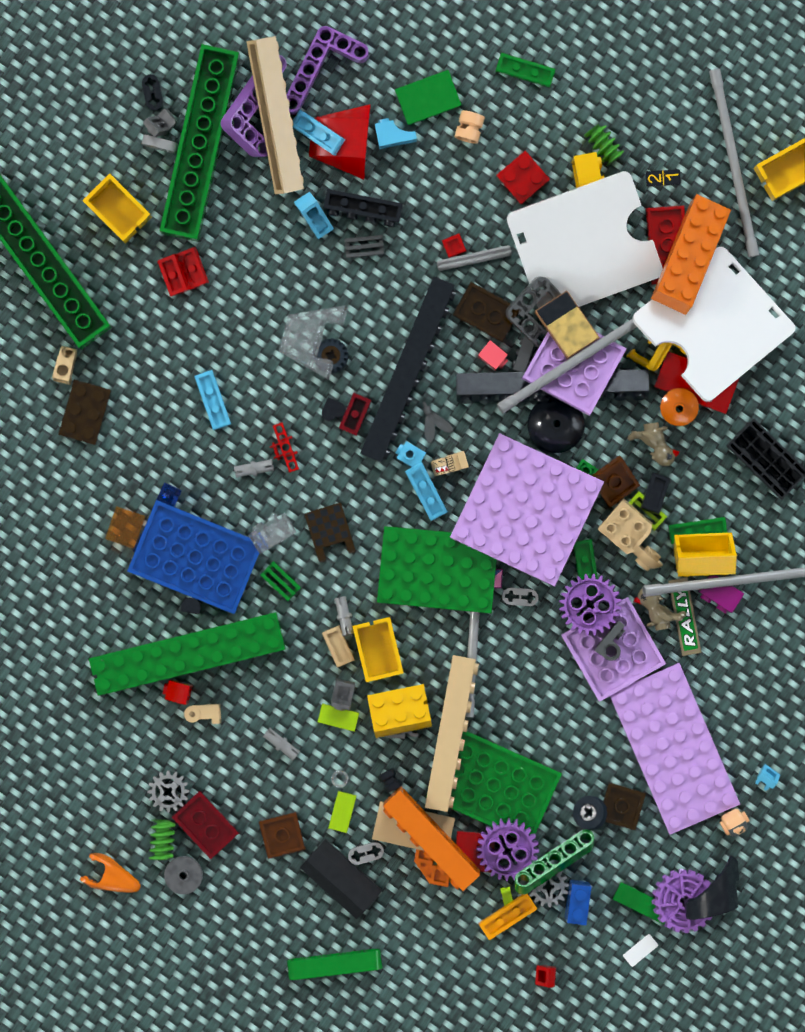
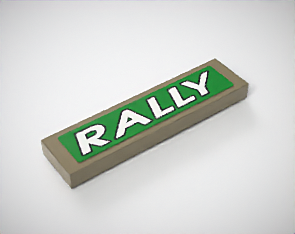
M688 578L669 580L668 583L688 581ZM690 591L670 593L674 613L681 611L687 613L682 621H676L682 656L701 653Z

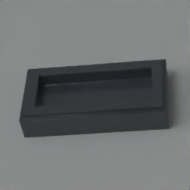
M654 472L651 473L640 509L656 515L660 514L670 478Z

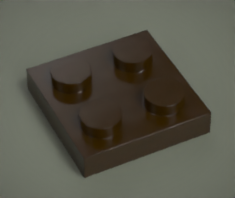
M608 782L603 799L607 807L605 822L635 830L646 793Z

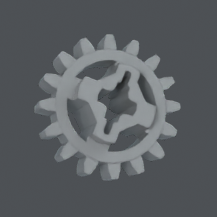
M167 770L166 775L160 772V778L154 776L155 783H149V786L152 787V789L147 791V793L152 794L149 801L154 800L153 807L159 805V811L166 808L167 813H169L172 807L177 811V805L179 804L183 807L184 803L182 800H188V797L185 796V793L190 792L189 789H185L188 782L183 783L184 776L178 778V772H175L173 775H171L170 770ZM163 779H173L174 781L166 783ZM179 785H180V787H181V796H180V797H179V795L177 794V787H178ZM157 786H158V788L160 789V796H159V797H157V795H156V787H157ZM165 787H166V788H170V787H171V788L173 789V790L171 791V793H172L173 795L168 794V795L166 796V795L164 794V793L166 792V790H165L164 788H165ZM164 800H172L174 803H173V804H165V803H163V801H164Z
M538 870L539 872L536 873V874L541 875V874H543L544 872H542L541 870ZM563 871L556 874L560 881H554L552 878L549 879L550 884L553 885V887H550L549 895L546 888L543 887V885H546V882L529 893L530 897L535 896V903L540 900L542 907L545 903L548 904V907H551L552 902L559 905L558 899L565 900L562 895L568 894L565 887H568L569 883L564 882L567 876H561ZM556 890H560V892L555 897H553V893ZM536 891H542L545 894V898L539 896Z

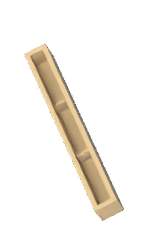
M276 36L246 41L275 194H284L304 189V179L300 171V158L296 149L297 141L293 133V120L290 117V103L286 95V82L283 79V66L279 57V44L276 41Z
M456 655L452 657L425 808L448 812L449 808H453L454 797L451 796L452 789L457 787L458 778L455 777V772L460 770L461 759L458 758L459 751L464 749L465 740L462 739V734L467 732L468 721L465 720L466 713L471 711L472 702L469 701V696L474 694L476 683L472 682L473 675H477L479 668L476 659Z

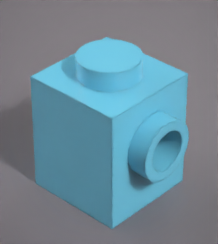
M407 441L404 445L400 444L395 452L398 454L397 459L410 467L421 463L426 455V452Z

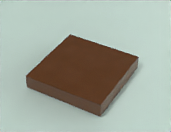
M620 455L592 475L604 481L599 494L609 508L641 486Z
M296 812L259 821L268 859L306 849Z

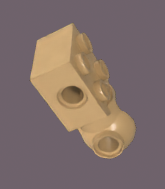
M623 498L599 525L598 530L626 554L633 553L636 555L635 561L646 571L663 566L659 561L661 556L648 545L646 547L641 545L651 533L653 523Z

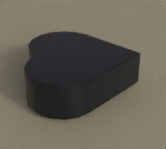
M328 397L322 410V417L326 421H332L335 417H342L346 412V407L344 404Z

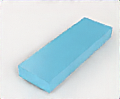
M299 110L293 119L294 129L332 155L336 156L346 140L302 110Z
M213 370L194 376L213 431L231 425Z
M421 462L406 470L405 473L430 521L447 513L423 463Z

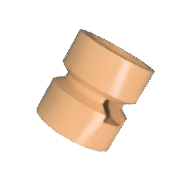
M461 111L459 118L461 125L457 126L454 137L464 142L478 144L481 134L479 129L482 128L485 117L471 111Z

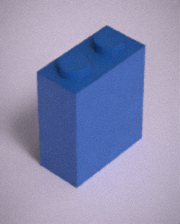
M569 879L564 917L567 923L587 925L591 885L589 882Z

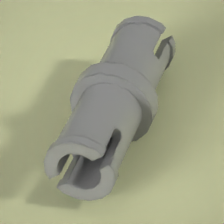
M272 459L260 462L251 461L250 464L234 466L236 478L247 475L257 476L258 473L274 471Z
M346 596L334 599L338 612L337 620L340 621L343 637L354 634L351 623L352 614L349 613Z
M271 727L263 735V738L273 744L277 751L280 750L292 761L300 752L287 742L286 737L282 738Z

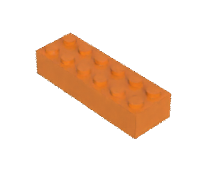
M698 194L695 195L688 206L652 294V300L686 315L694 304L731 212L730 209Z
M402 786L384 801V813L390 819L394 817L397 821V827L403 833L406 831L409 833L411 842L416 847L420 845L424 849L423 854L429 861L434 860L437 863L436 868L441 874H447L450 877V883L457 890L460 888L464 891L480 876V869Z

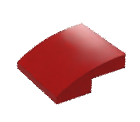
M196 247L178 254H172L157 261L170 297L209 283Z

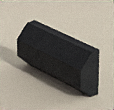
M752 419L727 445L781 500L805 477V468L755 419Z
M324 839L299 867L355 919L360 917L382 892L379 886L352 864L327 839Z

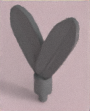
M422 402L424 406L422 409L426 415L424 433L428 443H431L434 439L435 425L444 432H453V428L448 421L433 413L430 406H427L426 402Z

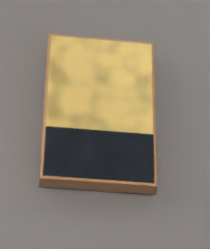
M568 291L560 294L535 311V314L566 359L571 358L600 338Z

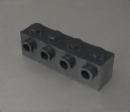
M327 189L324 203V211H327L328 215L338 216L343 214L346 215V218L357 220L359 217L364 218L365 222L368 223L384 222L383 225L388 227H395V225L400 224L403 203Z

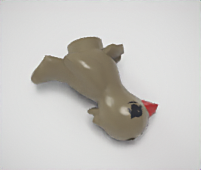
M659 422L643 424L644 431H632L627 439L629 441L640 439L646 445L653 448L654 452L650 453L652 459L664 467L671 465L675 457L680 453V451L667 446L663 431L667 430L668 427H659Z
M641 589L633 602L647 608L651 622L646 624L647 627L655 626L656 631L671 628V621H682L687 613L685 611L674 613L667 607L659 604V601L663 600L661 595L644 597Z

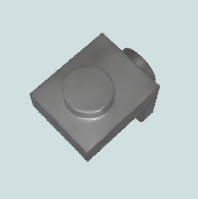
M165 108L159 115L146 118L143 124L151 135L158 137L167 135L177 124V120Z
M336 679L331 706L340 711L350 710L355 682Z

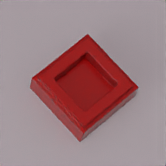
M460 234L442 240L448 258L466 252Z

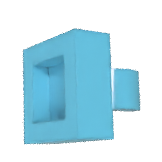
M764 764L760 769L755 784L758 785L762 781L766 784L764 787L765 791L769 787L773 789L778 783L780 774Z

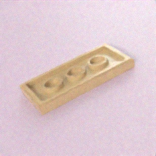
M380 801L372 839L424 851L420 845L416 847L411 842V837L407 831L403 833L397 827V821L394 817L390 819L384 813V802ZM425 811L451 838L455 818Z

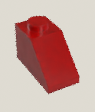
M169 680L168 684H164L162 694L165 695L166 700L187 705L189 704L193 685Z

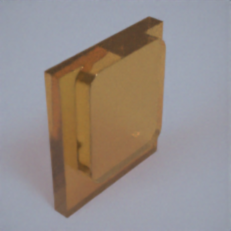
M116 506L105 539L134 549L145 516Z

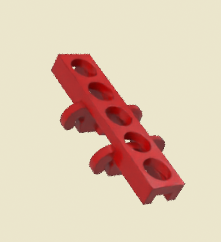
M283 422L273 425L278 443L275 444L273 442L272 446L269 447L274 450L276 455L274 459L280 460V457L283 456L289 473L299 470L294 456L298 454V451L293 452L289 439L293 437L287 436ZM277 426L282 427L283 431L281 433L277 432ZM280 435H284L285 438L280 439L279 436H280ZM284 444L289 445L290 448L288 451H284L282 449V446ZM277 446H280L281 448V455H279ZM290 462H294L296 466L294 469L290 468Z

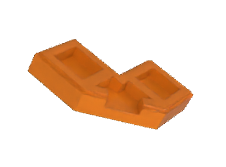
M416 849L414 862L429 884L448 887L450 877L447 874H441L436 868L437 865L433 864L434 860L429 861L423 854V850Z

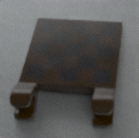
M341 502L304 513L320 563L326 561L324 547L345 541L349 554L356 551Z

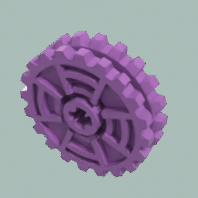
M679 869L678 873L672 870L669 876L664 874L662 876L663 881H657L656 886L658 888L652 892L655 895V899H652V904L656 905L653 911L657 915L659 914L657 919L662 923L665 922L664 926L669 929L672 928L675 932H680L681 930L684 933H689L690 929L695 932L698 931V926H706L705 921L711 920L712 917L695 920L686 919L685 903L683 906L680 899H684V896L685 899L697 897L711 884L709 880H703V875L696 874L692 870L686 872L684 869Z

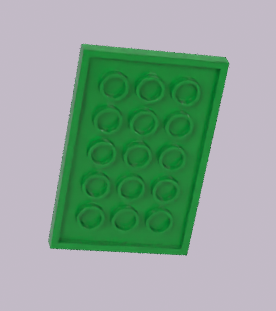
M384 526L377 603L492 614L497 560L451 539L452 532Z
M463 732L462 739L465 740L463 751H459L458 758L461 759L460 770L455 772V777L458 778L456 789H452L451 796L454 797V803L451 809L489 826H492L493 821L498 825L501 818L504 823H507L508 818H510L511 823L518 819L519 826L524 822V829L531 827L529 834H536L562 773L473 733ZM509 833L510 835L517 838L516 834Z

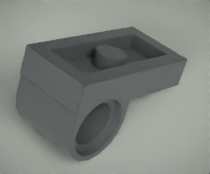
M618 620L594 651L610 661L619 658L621 650L613 640L615 638L619 639L625 632L623 629L625 625ZM609 646H614L616 649V653L612 657L606 654V649Z

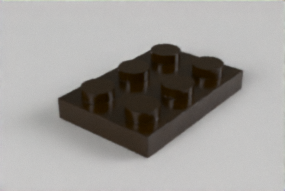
M74 379L58 435L96 445L112 390Z

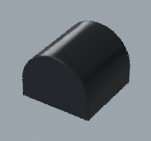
M187 598L182 602L180 611L200 614L202 606L199 600Z

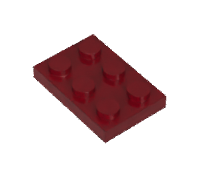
M201 791L172 816L173 820L210 859L239 834L236 828Z

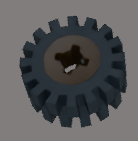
M324 339L315 348L314 361L318 368L325 373L334 374L340 372L348 362L347 348L338 339Z

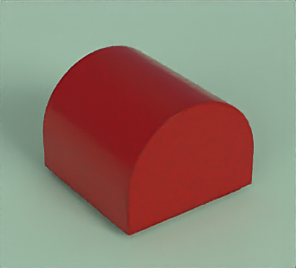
M537 965L535 985L548 988L555 987L556 967Z

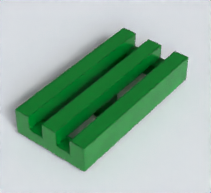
M274 561L261 574L287 601L301 588ZM273 567L277 569L295 587V589L292 590L271 569ZM269 572L290 594L286 595L266 574Z

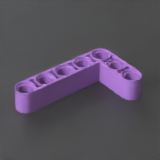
M328 26L321 27L317 31L287 93L289 102L296 101L298 104L295 109H289L290 115H296L301 110L330 50L356 63H364L369 56L367 46ZM325 32L331 35V38L327 41L320 38ZM340 41L348 43L345 49H340L337 45ZM363 49L365 55L357 57L355 55L356 50ZM314 50H321L323 52L322 56L315 58L312 55ZM306 67L314 68L313 74L306 75L304 73ZM298 84L306 86L303 92H298L295 88Z
M279 55L280 60H281V62H282V66H283V67H282V73H283L284 70L286 69L287 63H286L285 58H284L283 56ZM252 75L223 116L221 127L250 156L265 157L268 156L265 138L249 123V120L259 108Z

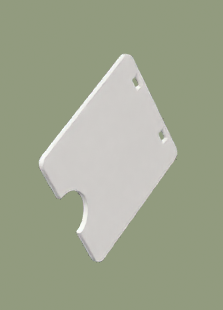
M626 171L619 172L508 214L507 223L529 284L536 277H546L561 294L568 291L578 307L660 277L663 268L654 241L637 240L627 231L629 215L641 206L630 173ZM523 232L526 242L520 244L517 234ZM539 281L537 282L538 285H539L538 288L541 287V286L543 287V289L545 288V287L543 286V284L545 283L544 281H543V282H539ZM531 288V290L538 296V293H536L537 290H533ZM548 292L537 303L538 309L553 300Z
M717 247L715 249L694 304L686 315L654 300L649 301L633 315L634 324L655 347L661 343H674L685 351L688 364L681 376L700 398L706 402L716 398L795 331L793 322L724 247ZM731 264L739 271L737 275L729 268ZM771 308L779 315L776 319L769 312Z

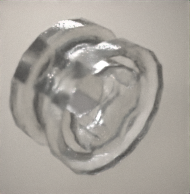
M343 770L335 771L331 777L332 784L338 788L347 785L349 779L348 774ZM340 773V776L342 774L345 776L343 784L335 782L336 774Z

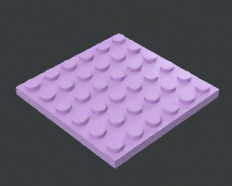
M499 433L450 538L555 587L604 481Z

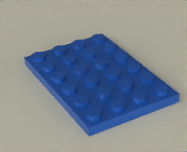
M156 500L127 572L235 614L263 543Z

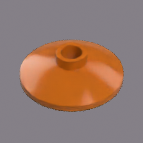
M676 388L664 395L661 400L660 410L663 418L668 423L675 426H684L696 418L699 404L696 396L691 391L684 388ZM678 405L683 407V410L680 412L676 410Z

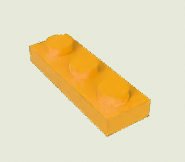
M528 894L521 895L478 924L488 940H491L536 911L537 907Z

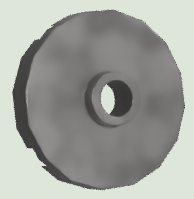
M179 856L167 865L164 879L167 886L173 892L189 894L200 886L203 879V871L195 859L189 856ZM185 872L187 878L182 879L180 873Z

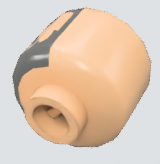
M733 809L722 815L720 825L727 836L736 837L748 830L747 823L750 820L745 811L741 813L738 809Z

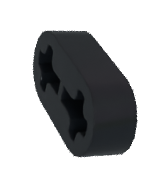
M148 74L142 80L145 102L151 111H159L163 107L160 83L155 75ZM149 79L156 82V84H153L154 91H150V87L146 86ZM154 94L156 100H160L156 107L149 104V102H152V95Z

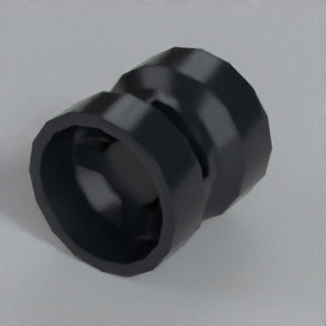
M394 767L377 777L380 782L384 783L386 794L403 785L402 781L395 776L396 771Z

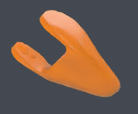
M91 853L89 855L92 861L103 863L105 871L98 883L87 876L80 878L83 883L94 889L134 893L140 890V882L115 860L101 853Z

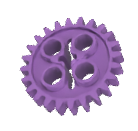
M585 574L584 580L577 576V583L571 580L572 587L565 586L568 592L561 593L565 600H559V603L564 605L559 610L566 612L561 617L562 619L568 618L565 624H573L571 630L574 631L578 628L579 635L584 630L586 636L589 635L590 631L596 636L598 630L604 634L603 628L605 627L611 630L609 624H616L613 618H620L616 611L622 610V607L617 606L618 603L622 602L621 599H616L620 593L619 591L613 592L615 585L609 587V579L602 582L603 576H600L597 580L595 574L592 575L591 579ZM595 587L598 590L595 596L587 595L588 588ZM601 594H604L603 598L594 603V609L589 607L580 616H577L578 612L587 607L588 601L592 603ZM580 599L582 606L574 608L572 607V601ZM607 602L610 607L607 611H601L599 604ZM592 614L594 621L586 623L584 622V616Z
M501 818L498 825L496 822H492L493 828L486 826L487 833L481 832V836L484 839L478 838V843L481 845L477 846L476 850L481 852L477 854V858H483L480 861V865L486 864L484 871L486 872L491 869V876L497 873L498 880H500L502 875L505 876L506 881H508L509 876H512L513 880H515L518 872L532 864V860H538V856L535 855V853H539V848L535 847L538 845V841L533 840L536 837L535 833L529 834L531 827L524 829V822L519 826L518 819L511 823L510 818H508L507 823H504ZM509 833H514L517 838L509 840L506 836ZM499 835L503 836L506 846L511 848V855L517 862L516 864L512 862L509 852L507 850L504 851L505 846ZM492 842H497L500 844V847L492 849L489 845ZM524 850L526 855L519 857L516 855V851ZM500 859H507L509 863L502 866L499 864Z

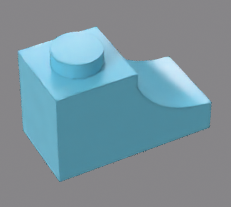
M389 118L381 119L375 124L379 149L417 142L415 131L408 132L399 129L394 124V120L389 121Z
M310 192L294 201V204L317 239H320L334 229L317 200Z

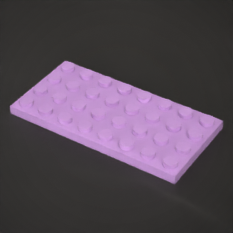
M680 663L637 680L610 695L669 835L740 805Z

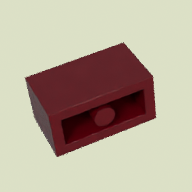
M353 393L339 429L357 437L372 401Z

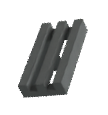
M382 235L344 239L346 258L384 255ZM379 240V243L349 246V243ZM380 247V251L350 253L349 251Z

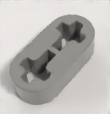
M143 135L141 143L143 146L176 154L179 145L173 141L150 135Z
M507 588L502 593V599L509 605L533 606L538 602V594L532 589ZM513 591L514 595H519V599L514 598L512 602H509L508 598H505V594ZM528 592H532L535 600L528 603L526 599H521V595H528Z
M379 842L356 846L349 851L348 859L355 865L378 860L383 856L384 848ZM376 845L377 848L381 849L378 852V856H375L374 853L367 854V851L372 850V846ZM354 851L358 853L365 852V855L361 856L359 861L351 857L354 855Z

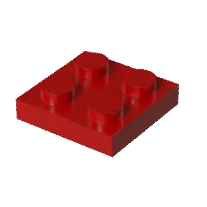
M526 151L496 175L520 205L550 181L549 177Z

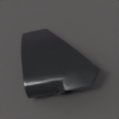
M730 856L722 872L716 876L715 881L695 898L684 900L686 919L695 920L713 917L738 908L736 886L739 882L738 860Z

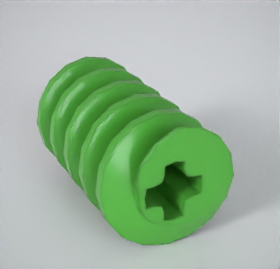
M598 124L584 134V137L591 136L588 143H595L593 150L600 149L597 156L604 155L602 162H608L607 167L620 158L624 150L617 151L620 144L613 145L615 137L608 138L611 131L604 132L607 126H600Z
M153 819L151 821L157 824L151 826V828L156 830V832L150 834V836L156 838V840L150 841V844L154 845L155 848L149 849V851L155 853V855L149 857V859L168 860L173 857V853L168 851L174 849V846L169 843L175 840L170 837V835L175 834V831L170 829L175 827V823L170 820Z

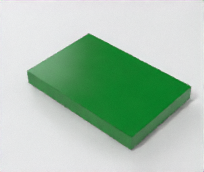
M449 70L395 89L408 126L462 106Z

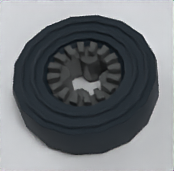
M584 796L574 805L573 818L582 829L595 830L606 821L607 807L598 797ZM588 809L593 810V817L587 816L589 814Z

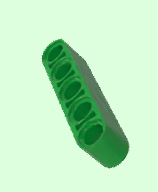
M590 830L578 832L518 872L515 876L516 892L522 895L528 894L591 852L595 839L593 832ZM587 839V840H589L590 842H589V843H583V842H581V840ZM566 850H573L574 853L569 854ZM557 860L559 863L552 864L550 861ZM541 870L544 873L538 875L535 873V871ZM526 881L528 884L521 885L519 882Z
M368 949L287 960L289 980L382 969L380 949Z

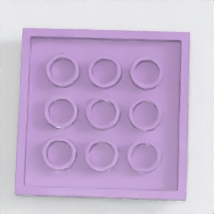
M548 332L522 377L524 381L530 384L568 360ZM597 333L600 337L598 340L604 337L603 335ZM613 342L542 387L541 390L590 416L626 348Z
M628 597L617 604V606L622 607V610L616 611L620 618H613L615 622L619 620L625 625L623 628L625 632L619 639L615 638L613 640L621 650L620 656L616 660H607L594 651L609 632L606 627L603 628L604 634L598 630L596 636L593 635L592 631L586 636L584 630L579 635L578 628L574 631L570 629L561 634L599 702L666 664ZM594 616L584 622L592 623L594 621ZM610 623V628H612L614 624ZM607 647V656H614L616 653L615 647Z

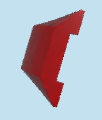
M371 104L315 117L314 119L346 140L336 156L310 140L309 157L364 180Z

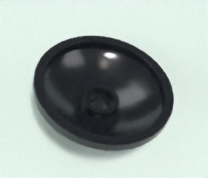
M549 400L547 402H538L532 408L528 417L527 428L530 438L540 449L550 453H562L572 449L581 440L585 429V420L583 413L565 402ZM555 420H558L560 422L559 427H555L553 425V422Z

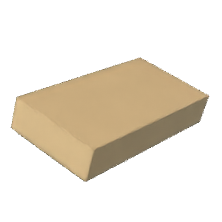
M340 625L322 632L337 668L355 660L345 636H342Z

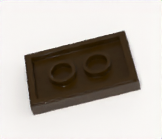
M470 282L452 315L503 343L513 325L506 317V310L511 303L473 282ZM512 309L513 315L511 317H517L519 310Z

